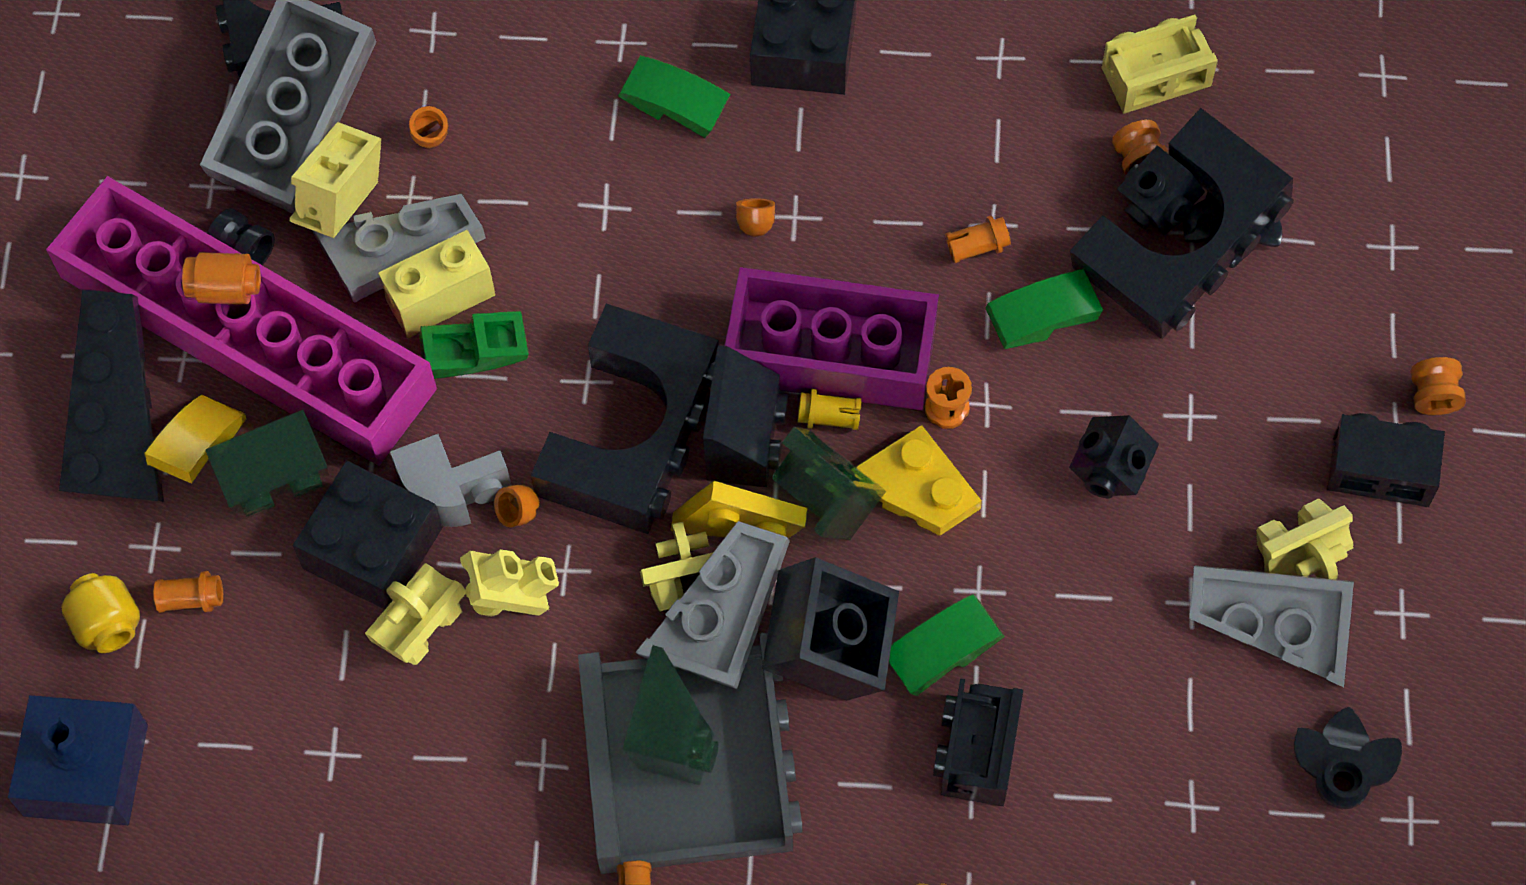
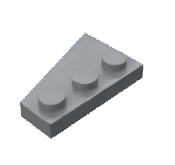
M462 194L404 205L400 213L373 218L372 212L354 215V222L346 223L334 238L313 231L315 238L353 302L383 289L384 284L378 272L450 237L468 230L475 243L486 238L482 225Z
M738 521L699 570L700 575L680 600L677 599L665 614L667 617L650 639L646 638L635 653L641 657L737 689L776 582L778 570L781 568L790 543L789 539Z
M1194 566L1190 619L1245 644L1255 646L1281 658L1283 661L1297 667H1302L1326 678L1330 682L1344 687L1354 581Z

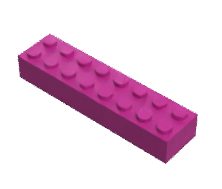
M108 176L46 249L60 278L80 290L125 293L138 296L141 326L380 466L437 390L430 362L252 259V264L260 266L261 285L259 294L251 295L249 304L198 303L196 298H186L182 285V272L186 257H197L199 252L242 253Z

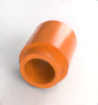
M199 252L197 257H186L182 272L184 295L186 298H196L198 303L247 305L250 302L251 295L259 294L261 285L260 266L252 264L249 254Z

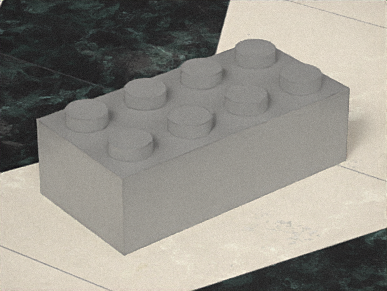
M276 0L200 163L207 176L294 213L296 211V186L291 184L292 175L333 126L340 122L376 44L372 28L309 0Z

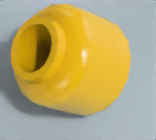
M91 573L78 578L70 586L71 592L66 595L61 608L63 617L77 643L85 649L97 650L99 653L113 652L128 644L135 635V629L140 621V613L124 582L116 576H99L96 573Z

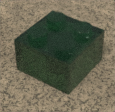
M304 410L205 449L229 508L234 514L243 511L247 518L274 508L275 504L272 498L292 491L294 498H298L322 488L321 478L329 475L327 464Z

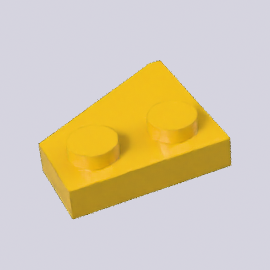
M922 425L842 476V485L846 490L854 494L858 490L883 502L882 508L898 516L910 517L919 526L939 536L979 511L982 505V500Z
M713 481L673 512L672 524L683 522L686 534L706 532L707 536L726 537L735 524L740 521L789 539L805 527L807 508Z

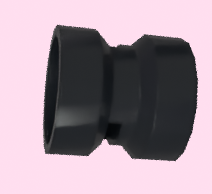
M228 208L221 212L212 222L207 232L210 236L242 254H249L252 260L262 266L269 258L275 243V237L271 231L260 225H250L247 216L233 208Z

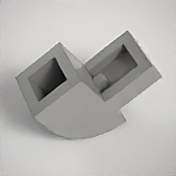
M439 434L390 451L402 487L435 503L441 524L445 527L471 524L466 505L474 502L484 504L494 501L496 493L501 488L512 486L501 451L454 468L450 465Z

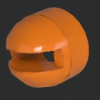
M432 106L421 107L410 117L409 132L412 139L419 146L426 148L437 147L447 136L448 121L445 114L438 108ZM437 123L440 126V129L430 133L425 137L419 135L421 133L428 131Z
M761 198L743 199L736 202V220L740 229L745 234L753 237L766 234L772 228L775 221V202Z
M525 485L503 487L496 493L494 499L497 518L504 526L510 528L525 525L536 517V509L539 507V498L536 493Z

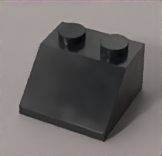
M718 345L703 436L707 481L767 488L769 470H779L782 440H775L774 435L776 424L785 425L789 395L780 394L779 374L728 346Z

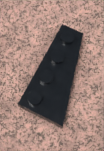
M82 289L59 491L164 502L162 484H159L157 468L147 465L145 452L156 438H153L149 410L152 408L150 389L147 388L143 362L146 361L138 296L133 294Z

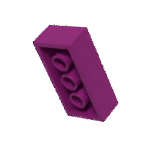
M740 267L725 346L779 374L780 391L811 393V389H817L818 395L853 399L861 398V402L923 411L937 322L939 294Z

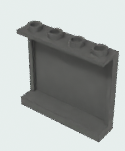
M760 633V645L752 646L737 689L647 658L601 663L599 652L578 654L596 851L601 874L616 872L617 865H623V862L646 861L651 864L652 868L793 852V834L803 833L799 800L788 801L786 782L796 781L793 750H782L780 732L790 731L786 699L776 700L774 682L783 681V677L762 669L768 633Z

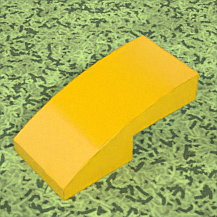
M200 395L185 406L153 441L145 452L147 465L192 484L213 453L218 456L222 455L245 422V413Z

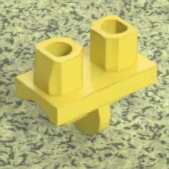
M1316 499L1304 505L1298 512L1299 527L1288 531L1280 521L1276 520L1259 526L1256 530L1257 546L1264 557V572L1309 576L1314 573L1318 578L1337 579L1336 562L1347 558V551L1353 549V541L1349 530L1350 522L1353 521V515L1345 505L1332 510L1322 500Z
M683 522L672 524L674 539L655 543L659 558L678 554L679 561L640 571L643 587L649 586L651 596L659 612L669 610L677 599L680 600L684 595L680 578L696 574L700 575L699 570L713 554L709 553L691 557L690 551L709 547L706 532L686 536Z
M501 549L494 554L469 551L460 557L461 564L467 570L470 577V583L465 589L467 592L466 596L478 614L492 617L498 615L502 610L539 616L549 610L546 594L559 585L555 564L551 558L538 556L531 561L520 560L513 551Z
M425 563L406 586L394 581L387 588L386 591L393 601L365 634L371 642L403 662L417 665L429 652L427 639L438 626L451 625L462 613L459 601L467 592L462 584L446 578L432 566Z

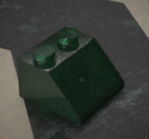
M652 645L622 750L639 770L700 785L703 773H711L714 768L719 742L713 740L714 733L663 647Z

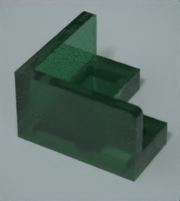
M793 427L782 442L791 451L780 464L779 470H776L773 474V480L821 518L813 529L819 536L851 540L886 493V490L813 432Z

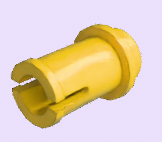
M811 389V393L801 392L798 423H807L808 429H812L813 424L858 430L861 398L853 399L818 395L817 389Z

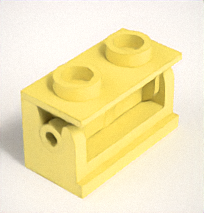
M1196 15L1182 19L1170 18L1162 21L1156 27L1137 33L1125 32L1106 42L1102 70L1123 114L1212 86L1218 60L1215 54L1211 52L1202 32L1199 29H1195Z
M337 122L292 175L291 184L296 186V211L291 215L289 221L334 238L378 183L381 138Z
M468 230L378 272L384 284L386 301L407 338L418 334L421 326L436 325L495 296L490 267Z

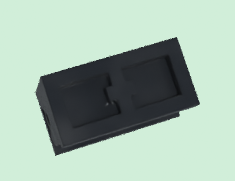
M1357 413L1351 416L1342 414L1333 435L1334 444L1327 490L1429 507L1440 485L1445 431L1431 429L1428 425L1420 422L1398 424L1380 421L1376 416L1366 413Z
M960 678L957 696H946L942 726L951 727L952 729L949 746L938 744L933 776L943 778L942 796L1004 807L1024 689H1008L985 684H971L969 693L964 692L965 679Z

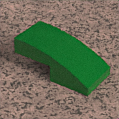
M640 55L618 97L658 121L665 114L703 138H706L712 131L731 94L683 69Z
M1084 269L1054 276L1022 287L989 302L985 307L1004 349L1046 341L1053 330L1097 321L1103 312V308Z
M521 311L472 314L471 321L468 324L421 326L419 331L421 356L430 362L434 379L462 376L501 368L527 360L529 355Z
M972 594L936 614L891 645L889 663L912 695L918 696L959 665L964 668L1005 636L976 595Z

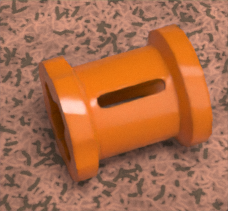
M942 367L935 370L929 376L926 384L928 398L925 401V414L931 423L938 425L940 428L953 429L960 426L969 414L972 383L968 375L961 369ZM944 379H947L946 386H942ZM950 411H954V415L949 417Z

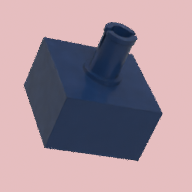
M29 695L8 799L24 817L129 826L148 728L147 722L135 704Z

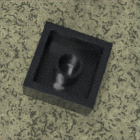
M758 0L750 50L751 85L845 95L856 19V0Z
M346 461L295 540L293 548L304 570L386 609L393 601L386 591L387 588L394 581L404 586L407 585L443 527L435 503Z
M816 557L778 570L762 669L846 701L885 691L899 591Z

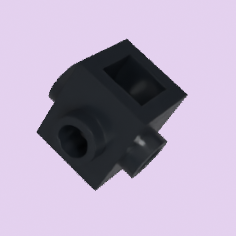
M1158 145L1141 163L1136 164L1128 171L1124 182L1117 188L1128 203L1124 209L1125 213L1143 229L1152 224L1164 235L1174 225L1182 223L1188 217L1192 206L1205 193L1194 175Z
M1130 415L1092 417L1085 434L1079 441L1078 449L1069 468L1085 482V488L1095 496L1110 499L1113 496L1137 495L1145 480L1146 473L1159 443Z

